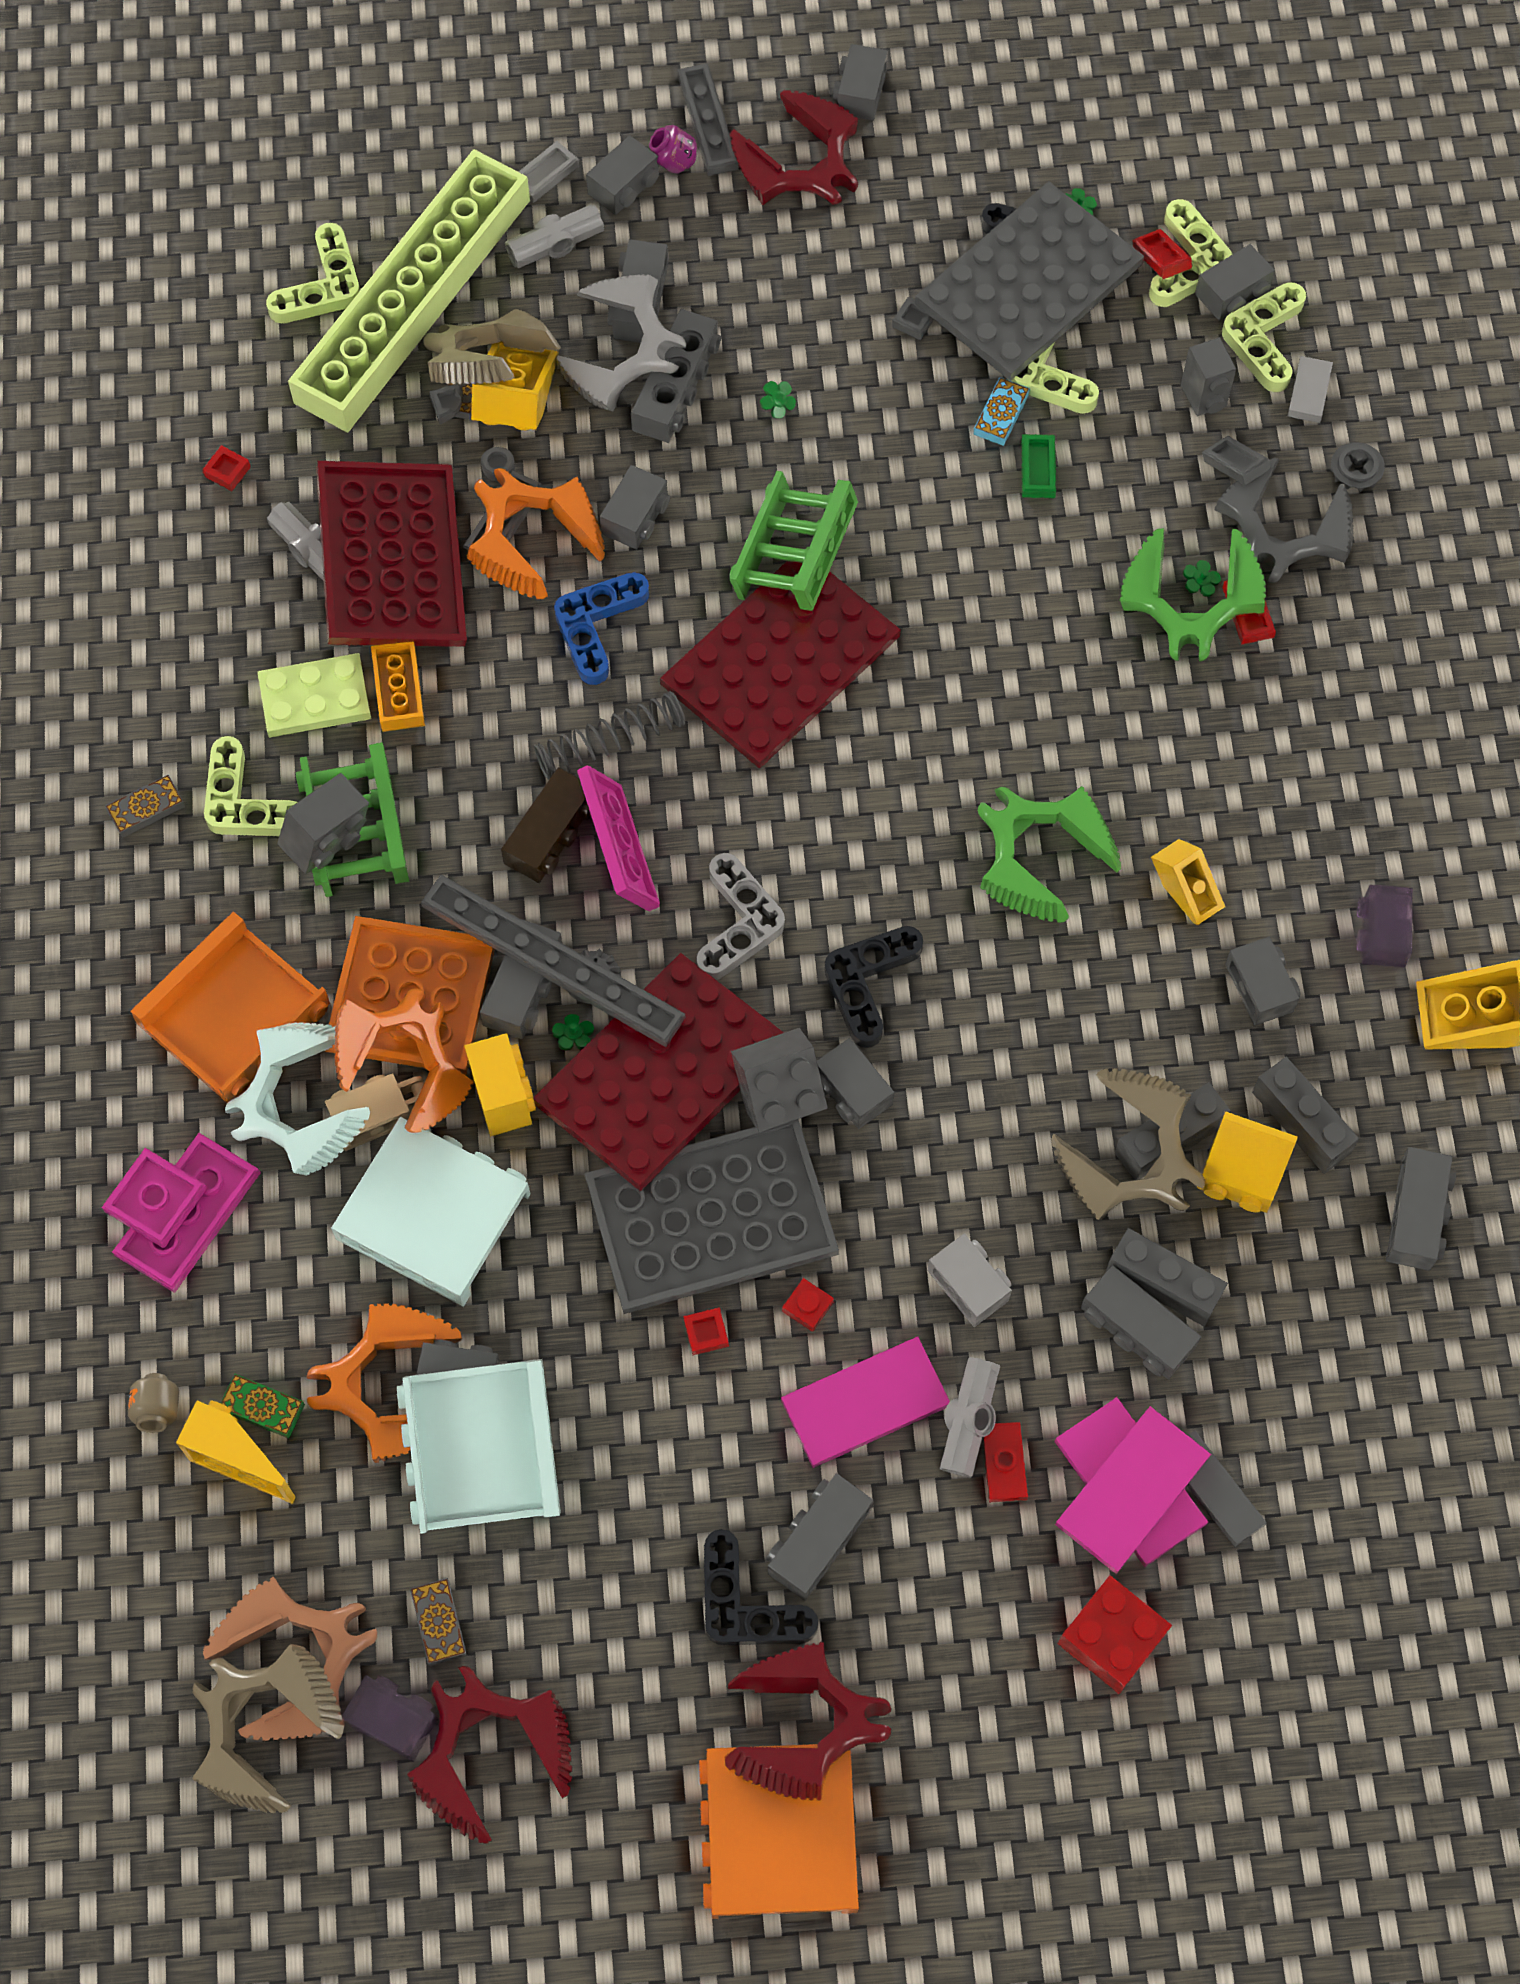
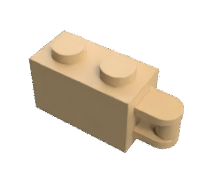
M393 1073L387 1076L377 1075L367 1080L363 1086L353 1090L349 1089L347 1092L340 1090L334 1093L331 1099L326 1100L325 1104L330 1116L346 1110L369 1107L370 1116L368 1120H364L365 1126L359 1129L360 1133L353 1137L354 1140L349 1142V1145L346 1148L344 1147V1150H350L389 1134L400 1117L408 1120L410 1112L424 1085L423 1078L416 1076L397 1083ZM413 1092V1098L404 1100L403 1095Z

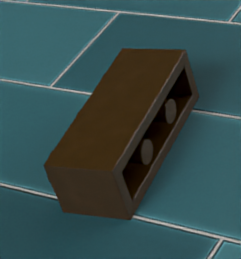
M559 767L556 769L501 848L505 865L537 883H540L546 874L550 875L553 873L559 862L561 851L564 847L569 848L573 844L578 834L577 828L584 819L589 820L591 817L579 778Z

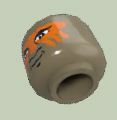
M150 1373L145 1378L135 1381L130 1387L128 1418L141 1431L148 1433L164 1431L167 1426H170L177 1419L179 1388L174 1382L168 1380L165 1375L160 1373Z

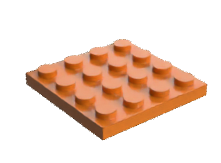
M355 916L329 1025H332V1027L336 1026L338 1010L346 1000L369 1012L376 1013L397 1007L409 990L418 988L422 990L419 1006L424 1012L429 1013L437 1002L443 1005L444 1015L439 1029L442 1047L447 1060L457 1070L467 1075L469 1062L464 1045L474 1043L480 1010L483 1005L495 949L466 933ZM400 1030L376 1034L366 1056V1059L425 1068L416 1041ZM332 1045L333 1047L325 1050V1052L335 1053V1045Z

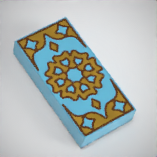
M999 377L974 427L973 435L1004 446L1029 396L1030 388Z

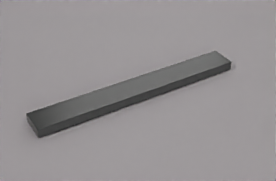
M442 874L421 901L422 907L665 1047H667L685 1019V1013Z

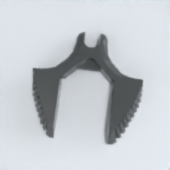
M1278 458L1270 459L1271 469L1247 485H1243L1238 481L1234 482L1219 498L1214 509L1239 523L1245 537L1248 539L1247 544H1251V551H1254V557H1257V563H1265L1272 569L1268 583L1278 582L1289 565L1314 555L1326 556L1345 563L1354 540L1352 503L1348 495L1349 493L1343 484L1339 485L1316 536L1310 534L1284 542L1267 535L1255 510L1279 462Z

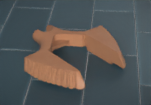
M272 1577L269 1582L266 1580L263 1582V1585H257L255 1590H249V1594H245L242 1597L243 1599L237 1602L236 1607L233 1606L232 1612L228 1613L226 1619L219 1623L221 1626L214 1629V1636L209 1637V1646L204 1647V1658L209 1660L220 1658L288 1622H291L294 1626L313 1631L326 1658L323 1668L325 1671L324 1675H327V1682H330V1689H333L334 1692L332 1695L337 1699L335 1703L340 1707L339 1689L345 1671L356 1655L376 1641L377 1630L372 1629L358 1636L348 1634L347 1626L349 1622L366 1611L365 1606L361 1603H352L332 1611L316 1610L296 1603L281 1588L277 1580ZM290 1701L238 1729L240 1736L247 1739L253 1736L254 1740H259L262 1737L263 1741L270 1740V1738H273V1740H279V1738L285 1740L288 1737L296 1739L297 1736L304 1738L306 1735L307 1737H312L314 1733L319 1735L323 1731ZM342 1716V1721H340V1725L344 1726L345 1722Z

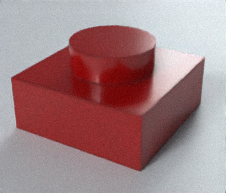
M221 445L202 471L207 479L233 491L251 466L248 459Z
M803 1278L782 1307V1312L813 1332L833 1305L834 1298Z
M720 1307L683 1316L692 1356L729 1347Z

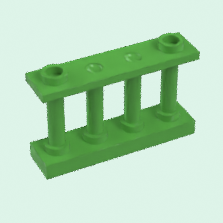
M776 471L772 483H769L766 487L765 499L739 559L730 570V583L733 585L738 599L745 600L751 584L791 590L800 609L813 611L858 504L851 481L838 480L834 491L829 493V495L790 490L783 471ZM786 503L825 508L822 519H819L817 522L781 517ZM775 530L814 536L810 547L808 546L806 549L769 544ZM763 557L803 563L799 573L794 577L757 571Z
M383 742L369 745L371 758L365 759V763L311 773L307 757L300 758L302 771L296 772L299 792H306V796L315 791L314 786L325 784L339 773H342L348 780L368 776L369 780L375 779L377 789L370 790L371 793L364 794L363 797L369 802L368 808L374 807V810L381 809L382 820H377L375 825L362 827L360 831L361 838L358 842L377 838L380 841L386 840L388 851L382 852V856L326 865L322 869L317 867L312 869L315 885H322L326 897L333 896L331 879L385 869L386 873L392 872L395 884L409 882Z

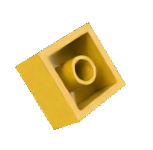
M505 1033L464 1045L490 1137L532 1125L530 1112L535 1111L536 1107L529 1079L523 1067L524 1064L518 1043L511 1045L508 1034Z

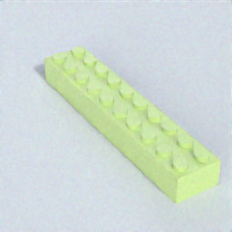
M473 149L288 380L293 403L348 433L530 202L528 177Z

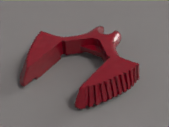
M784 90L780 93L787 112L828 146L827 156L810 170H787L784 172L782 166L753 141L747 140L735 129L730 132V142L734 155L737 158L736 160L759 201L761 200L762 205H765L771 199L786 191L815 193L829 203L837 205L842 202V198L834 187L844 186L851 192H855L858 188V180L845 166L843 158L844 144L857 132L858 118L853 117L852 113H849L847 109L844 110L843 106L839 107L837 103L833 104L832 101L820 99V97H814L811 94L807 95L804 92L800 94L799 91L791 93L790 90Z
M820 1642L818 1645L813 1643L811 1646L807 1644L804 1645V1648L800 1646L796 1650L790 1649L788 1653L785 1651L781 1655H774L773 1658L771 1656L767 1657L766 1660H761L758 1664L755 1663L728 1683V1689L755 1690V1693L814 1694V1691H818L819 1696L834 1708V1730L818 1743L817 1748L737 1747L725 1756V1766L729 1770H736L735 1774L738 1777L742 1775L743 1780H751L752 1784H760V1787L764 1789L767 1787L769 1791H776V1794L779 1795L784 1794V1797L792 1796V1799L800 1797L801 1800H806V1798H809V1800L814 1798L821 1800L826 1775L830 1766L837 1759L857 1745L885 1742L891 1736L892 1730L889 1726L873 1724L867 1721L871 1716L889 1714L892 1710L890 1703L885 1698L859 1695L845 1687L831 1674L823 1642Z
M460 1666L458 1668L466 1682L465 1690L460 1696L450 1697L446 1695L438 1680L431 1687V1693L440 1715L439 1730L432 1752L418 1767L407 1775L409 1781L412 1782L413 1789L416 1788V1794L418 1796L421 1795L420 1800L423 1803L426 1802L428 1809L432 1808L434 1814L438 1813V1817L444 1818L447 1824L451 1823L455 1830L457 1828L460 1829L462 1835L469 1834V1839L474 1840L476 1837L479 1843L487 1844L492 1839L449 1761L454 1755L460 1733L491 1715L511 1721L519 1719L563 1799L569 1794L570 1787L567 1784L572 1781V1776L569 1775L572 1772V1766L569 1764L572 1759L569 1755L571 1747L568 1746L570 1744V1739L567 1737L569 1735V1730H567L568 1723L565 1722L566 1716L562 1714L563 1709L558 1705L559 1701L555 1699L556 1696L552 1690L521 1700L499 1695L487 1689L470 1667Z

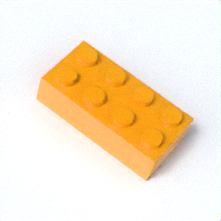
M414 642L371 646L382 732L425 726Z

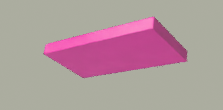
M586 765L577 770L616 894L649 912L660 907L622 785L591 766Z
M198 1133L175 1166L206 1184L207 1190L169 1243L163 1248L132 1228H129L112 1251L115 1257L174 1293L260 1175L258 1168Z
M918 1336L781 1397V1402L812 1468L946 1409L950 1402Z
M1116 1397L1055 1438L1054 1442L1086 1485L1136 1422ZM1185 1489L1135 1550V1555L1144 1567L1207 1525V1519Z
M1149 1406L1057 1520L1055 1525L1117 1574L1211 1454Z

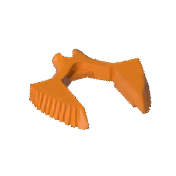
M504 468L494 469V475L502 487L491 488L481 479L475 483V492L486 507L487 521L485 533L480 539L469 546L467 559L472 560L471 563L476 565L475 568L477 570L480 569L483 575L486 574L487 578H492L493 581H498L500 585L504 584L505 587H510L515 592L517 590L522 595L527 594V597L532 598V596H536V599L548 597L543 579L502 534L504 521L525 507L544 510L551 508L555 517L584 548H587L599 562L604 559L605 552L603 550L605 545L603 544L604 540L601 536L602 533L599 529L598 520L585 489L582 487V483H579L578 477L550 489L521 483Z
M418 988L409 990L401 1003L388 1011L372 1013L346 1000L338 1010L335 1027L336 1073H338L337 1078L340 1080V1088L346 1092L349 1091L376 1034L400 1030L416 1041L425 1068L429 1071L404 1128L410 1133L428 1130L429 1127H434L436 1123L442 1121V1118H446L447 1115L456 1110L462 1104L461 1102L465 1101V1097L468 1096V1091L471 1090V1085H473L474 1081L457 1070L447 1060L439 1034L441 1020L444 1015V1008L440 1002H437L429 1013L424 1012L419 1006L422 990Z
M369 1304V1319L364 1336L360 1342L339 1361L311 1367L306 1378L312 1380L324 1379L331 1382V1388L326 1394L307 1398L309 1407L315 1410L338 1411L351 1418L365 1431L371 1447L372 1459L375 1463H379L380 1460L386 1461V1458L392 1459L394 1455L396 1457L401 1456V1453L405 1455L408 1454V1451H411L410 1447L403 1446L401 1425L408 1424L407 1414L380 1416L378 1418L376 1413L362 1401L361 1371L377 1356V1350L420 1348L423 1342L433 1344L434 1340L438 1339L453 1343L462 1340L461 1332L457 1328H450L452 1324L449 1322L443 1323L444 1319H435L433 1315L427 1316L425 1312L419 1313L420 1310L415 1309L413 1311L411 1307L405 1308L404 1305L397 1306V1304H392L389 1306V1304H384V1306H381V1304H377V1306Z

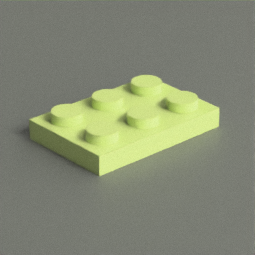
M359 653L257 671L269 738L371 719Z

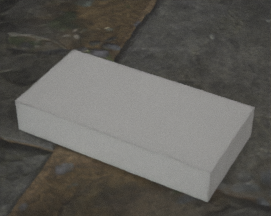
M556 141L518 171L528 177L530 201L536 202L578 168L579 159Z
M1300 356L1288 417L1320 423L1333 362Z

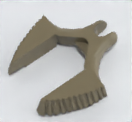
M514 309L495 321L464 326L441 325L439 333L426 334L423 342L426 349L439 353L438 356L428 361L430 381L446 384L496 383L502 380L509 381L514 378L513 372L502 357L465 351L471 347L503 341L506 347L542 353L544 349L558 351L561 349V346L543 322L519 309Z
M1108 1068L1100 1070L1096 1076L1101 1083L1160 1126L1158 1135L1161 1155L1143 1179L1119 1183L1117 1179L1080 1151L1071 1147L1056 1134H1053L1051 1142L1052 1146L1056 1148L1054 1155L1058 1156L1056 1160L1059 1165H1062L1061 1170L1063 1173H1066V1179L1070 1180V1186L1074 1187V1193H1077L1078 1199H1082V1203L1086 1205L1093 1215H1096L1098 1220H1102L1110 1210L1123 1201L1140 1198L1158 1199L1178 1211L1187 1210L1190 1205L1176 1191L1178 1180L1185 1178L1202 1189L1205 1186L1204 1176L1186 1159L1180 1140V1119L1192 1095L1186 1094L1184 1089L1180 1090V1086L1177 1084L1174 1086L1173 1082H1167L1165 1078L1159 1079L1158 1076L1151 1077L1150 1074L1145 1076L1144 1073L1139 1072L1137 1074L1136 1071L1131 1070L1128 1072L1126 1069L1118 1071L1117 1068H1113L1112 1072H1109Z
M290 1644L271 1666L255 1670H240L223 1658H215L209 1662V1665L216 1671L218 1676L216 1686L210 1691L202 1684L195 1682L192 1687L195 1698L207 1712L210 1725V1749L200 1768L192 1779L209 1789L219 1798L234 1805L238 1804L249 1809L252 1807L253 1810L257 1811L260 1809L261 1812L265 1813L267 1811L275 1813L276 1809L280 1813L289 1810L291 1805L276 1792V1789L243 1757L233 1751L235 1747V1718L254 1693L277 1689L317 1727L340 1739L344 1726L340 1725V1721H342V1715L338 1713L341 1711L340 1707L335 1703L337 1699L332 1695L334 1692L333 1689H330L331 1684L327 1682L328 1677L326 1674L324 1675V1669L319 1667L321 1664L319 1661H315L316 1658L310 1655L309 1651H305L306 1648Z

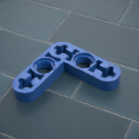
M635 572L627 573L565 594L555 602L554 609L557 624L579 677L583 682L597 685L604 682L609 674L608 658L592 622L645 604L649 598V584L646 577L642 574ZM634 585L636 589H639V593L633 594L629 587ZM615 590H619V596H621L622 600H617ZM604 594L612 600L609 605L599 607L593 603V599L598 595ZM583 601H587L589 611H585V605L583 606ZM571 607L575 611V615L569 616L568 612H565V608ZM578 633H586L591 637V641L583 646L576 645L572 639ZM592 654L593 662L596 667H599V671L593 672L591 668H588L586 656Z

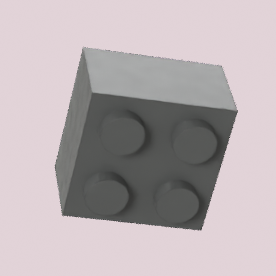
M339 773L286 810L277 844L305 874L315 867L322 869L333 859L336 852L342 848L348 850L360 840V831L366 822L365 816L369 802L342 773Z
M800 1028L731 1051L746 1113L759 1133L828 1108L814 1047Z

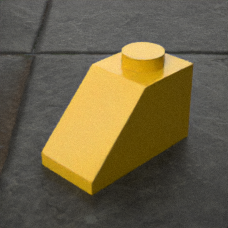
M1178 839L1151 857L1163 887L1194 924L1199 925L1225 908L1201 848Z

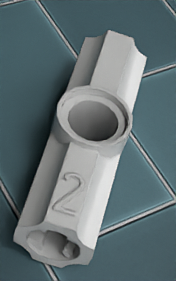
M589 205L561 218L556 214L547 215L536 224L535 229L506 241L505 247L513 266L521 268L548 255L553 259L566 256L572 251L576 243L603 232L604 224L596 206Z
M280 502L272 508L270 515L267 517L268 524L288 544L294 558L303 567L307 568L309 566L324 581L320 526L316 523L311 525L290 502Z
M968 1358L959 1396L952 1399L945 1410V1424L950 1431L940 1470L963 1477H972L982 1437L989 1435L995 1425L996 1415L991 1401L1000 1365L979 1358Z

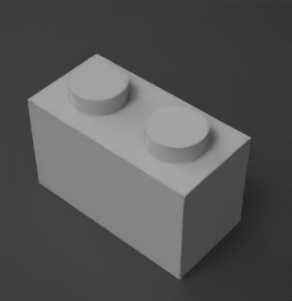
M963 1234L929 1259L927 1271L973 1327H976L1009 1301L1012 1291L1009 1288L1011 1287V1282L1001 1269L997 1268L994 1270L986 1260L988 1258L987 1253L981 1244L976 1240L971 1242Z

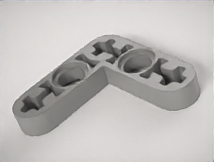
M729 853L718 854L711 860L709 865L710 880L742 919L702 947L697 955V966L715 980L724 977L783 933L785 927V917L782 909L739 859ZM720 866H723L725 869L732 867L731 876L736 881L733 886L732 880L727 874L719 875ZM743 889H750L756 893L757 898L754 902L745 904L738 900L737 894ZM761 906H762V913H763L769 920H770V919H773V918L775 917V926H774V927H772V926L769 925V924H766V925L762 926V925H763V917H762V915H761V914L759 913V911H758V909H759ZM746 935L751 940V944L747 948L739 950L732 946L731 940L734 936ZM721 946H725V949H726V951H727V953L724 954V955H723V947H721ZM710 956L711 959L715 960L720 957L719 967L716 968L713 965L706 967V958Z

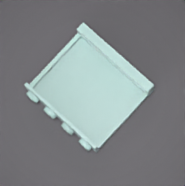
M400 1117L331 1227L336 1240L464 1307L471 1295L469 1287L522 1198H529L530 1190L528 1183L525 1182V1176L511 1168H507L504 1171L498 1168L490 1157L481 1152H475L474 1155L462 1149V1144L450 1136L444 1135L441 1138L431 1133L430 1128L418 1133L408 1132L404 1128L407 1120Z
M543 1359L411 1375L402 1378L403 1385L397 1386L399 1409L406 1408L408 1424L401 1425L403 1446L411 1448L412 1462L406 1463V1476L408 1486L415 1485L417 1501L410 1502L412 1524H419L420 1534L434 1529L544 1515V1518L560 1516L561 1511Z

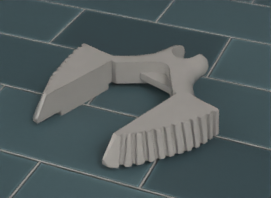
M629 275L606 279L588 285L587 288H582L577 293L579 297L635 312L644 332L638 353L617 365L614 371L559 355L556 356V367L560 369L561 376H564V379L567 382L569 381V384L580 395H583L584 399H587L589 403L592 402L595 406L598 405L599 408L609 409L613 412L624 387L639 376L649 372L671 374L679 368L676 364L665 361V354L671 347L686 348V342L682 336L668 331L659 322L653 308V297L658 279L651 275Z

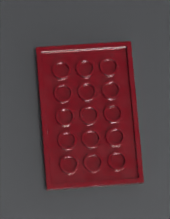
M317 461L316 471L328 645H384L414 642L415 646L465 647L467 636L452 465Z
M787 561L774 574L794 577L799 573L803 563ZM830 571L813 611L800 609L791 590L759 586L660 677V685L667 691L673 692L681 703L760 769L900 637L901 629Z
M682 953L643 989L685 1013L684 1021L667 1047L614 1018L533 1097L536 1107L639 1191H642L740 1091V1084L731 1051L784 1033Z

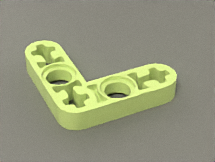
M1177 199L1168 204L1164 222L1169 231L1191 256L1192 268L1189 271H1194L1200 275L1220 263L1218 261H1223L1232 255L1227 245L1189 201ZM1202 234L1206 237L1207 241L1195 243L1190 239V236ZM1183 272L1166 279L1156 275L1151 281L1149 298L1157 306H1171L1195 293L1198 279L1194 281L1187 280L1183 277Z
M325 223L315 233L317 248L326 278L272 292L266 300L269 316L273 321L289 323L347 308L359 293L360 287L345 234L338 224ZM328 237H333L336 249L330 250ZM337 260L347 263L341 270L329 268L330 264ZM346 280L348 294H343L340 282ZM311 294L322 296V300L316 304H309L305 301ZM296 299H299L300 306L298 307L296 306ZM284 303L286 309L280 310L278 305Z
M1293 282L1282 284L1230 313L1226 317L1222 329V336L1227 344L1261 385L1271 392H1281L1288 387L1292 376V367L1264 333L1302 311L1306 292L1302 286ZM1259 309H1266L1273 316L1269 319H1262L1255 312ZM1260 347L1266 354L1262 357H1254L1249 353L1248 349ZM1271 371H1272L1276 376H1273V377L1270 376V375H1271Z
M1054 343L1028 365L1027 374L1023 378L1016 376L1011 380L1030 388V396L1077 413H1089L1097 406L1099 390L1094 382L1045 364ZM1049 380H1055L1062 387L1057 391H1050L1046 389L1044 383ZM1067 387H1071V388H1072V389L1069 391V395H1066ZM1083 393L1088 394L1084 400L1079 399V396Z
M225 736L217 739L211 748L204 807V818L209 829L221 835L279 836L286 810L298 802L291 800L241 799L245 763L243 747L239 740L234 737ZM227 749H233L234 752L229 756L230 768L225 767L223 754H226ZM223 778H229L234 781L233 787L227 792H220L215 789L216 783ZM259 810L266 814L265 819L259 824L253 825L246 821L247 816L253 811ZM220 811H225L227 816L223 817L222 822H217L215 817L219 816ZM237 811H239L240 823H237L235 819L238 818ZM272 812H275V813H276V816H277V818L274 817L275 822H276L275 824H272V823H273V817H272V814H271Z

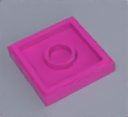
M144 1148L101 1208L110 1216L165 1248L207 1190V1186L152 1151Z

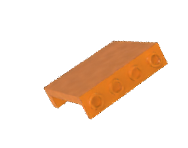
M233 911L131 1010V1013L138 1026L228 1103L248 1089L260 1066L261 1052L257 1030L294 1022H303V1024L311 1023L312 1021L317 1022L326 1014L330 1001L323 987L318 990L251 933L247 929L244 920Z
M818 1744L759 1747L817 1748ZM735 1748L707 1749V1760H699L700 1785L708 1784V1800L700 1801L701 1826L709 1825L710 1842H702V1865L711 1869V1883L703 1884L704 1909H712V1918L719 1919V1916L832 1911H841V1914L858 1913L851 1749L830 1766L823 1785L821 1800L816 1798L813 1800H809V1798L801 1800L800 1797L792 1799V1796L784 1797V1794L779 1795L776 1794V1791L771 1792L767 1787L765 1789L760 1787V1784H752L751 1780H743L742 1775L738 1777L735 1774L736 1770H729L725 1766V1756Z

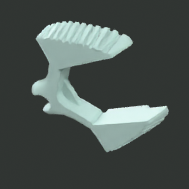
M294 1022L257 1030L261 1052V1063L248 1089L238 1097L230 1100L225 1107L226 1113L239 1111L244 1113L245 1119L242 1126L231 1132L233 1138L238 1141H244L250 1138L264 1137L274 1141L287 1152L293 1172L306 1176L310 1172L314 1173L315 1170H321L322 1166L326 1167L328 1162L332 1163L334 1161L333 1158H337L339 1156L338 1153H342L344 1151L343 1148H346L349 1145L348 1143L354 1140L353 1137L360 1133L359 1129L365 1126L364 1120H368L370 1116L369 1107L346 1110L298 1131L284 1124L279 1119L273 1092L283 1072L282 1067L292 1065L332 1048V1045H335L336 1026L332 1027V1025L328 1024L323 1026V1024L316 1025V1023L303 1024V1022Z

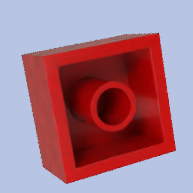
M1109 1575L1062 1634L1058 1645L1120 1694L1168 1633L1172 1624Z

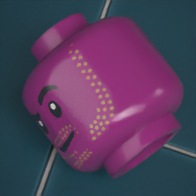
M667 125L657 129L650 139L649 147L658 156L657 164L669 172L681 173L692 167L697 158L696 140L676 125Z

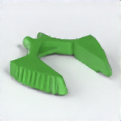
M1164 528L1156 529L1153 531V536H1149L1147 542H1143V548L1139 549L1138 555L1134 557L1135 561L1131 562L1132 566L1128 567V573L1126 572L1124 575L1126 579H1123L1124 585L1121 587L1122 597L1120 598L1123 610L1150 614L1162 625L1168 635L1169 655L1176 661H1179L1181 648L1190 643L1199 647V662L1204 661L1210 654L1214 635L1223 625L1237 615L1264 613L1266 596L1265 581H1263L1264 575H1261L1262 569H1259L1260 564L1257 563V557H1254L1255 553L1251 551V544H1247L1248 539L1246 537L1242 538L1243 533L1238 529H1232L1227 599H1222L1206 613H1177L1163 598H1160L1164 556Z
M1083 786L1068 797L1057 802L1025 800L1010 789L999 787L995 789V793L1005 804L1006 808L1004 810H994L984 802H981L978 806L977 811L980 818L992 830L995 839V861L989 872L984 875L980 888L986 890L985 893L987 895L991 894L990 897L992 899L996 898V902H1002L1005 907L1009 906L1012 910L1015 908L1018 912L1023 911L1026 915L1029 913L1032 917L1038 916L1041 920L1047 918L1050 922L1057 919L1059 923L1069 919L1063 902L1013 859L1014 841L1032 824H1055L1059 821L1061 827L1096 858H1101L1117 873L1121 870L1120 854L1117 852L1119 850L1115 845V841L1103 816L1097 809L1091 796H1088V792L1084 791Z

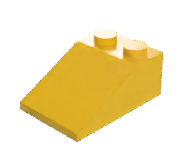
M503 341L493 343L487 355L502 357L513 372L514 378L509 381L502 380L496 383L472 384L471 420L482 421L486 425L501 424L514 426L518 430H536L545 410L556 366L555 358L558 356L559 350L544 349L540 353L506 347Z
M1520 960L1416 982L1425 1049L1510 1048L1520 1045Z
M1225 1111L1202 1171L1205 1186L1203 1189L1198 1186L1197 1188L1203 1190L1204 1194L1216 1200H1224L1226 1198L1239 1203V1206L1247 1211L1255 1213L1263 1211L1267 1213L1298 1137Z
M210 1400L208 1405L196 1401L176 1441L188 1460L293 1504L296 1497L289 1485L240 1426L237 1418L230 1414L231 1409L213 1400Z

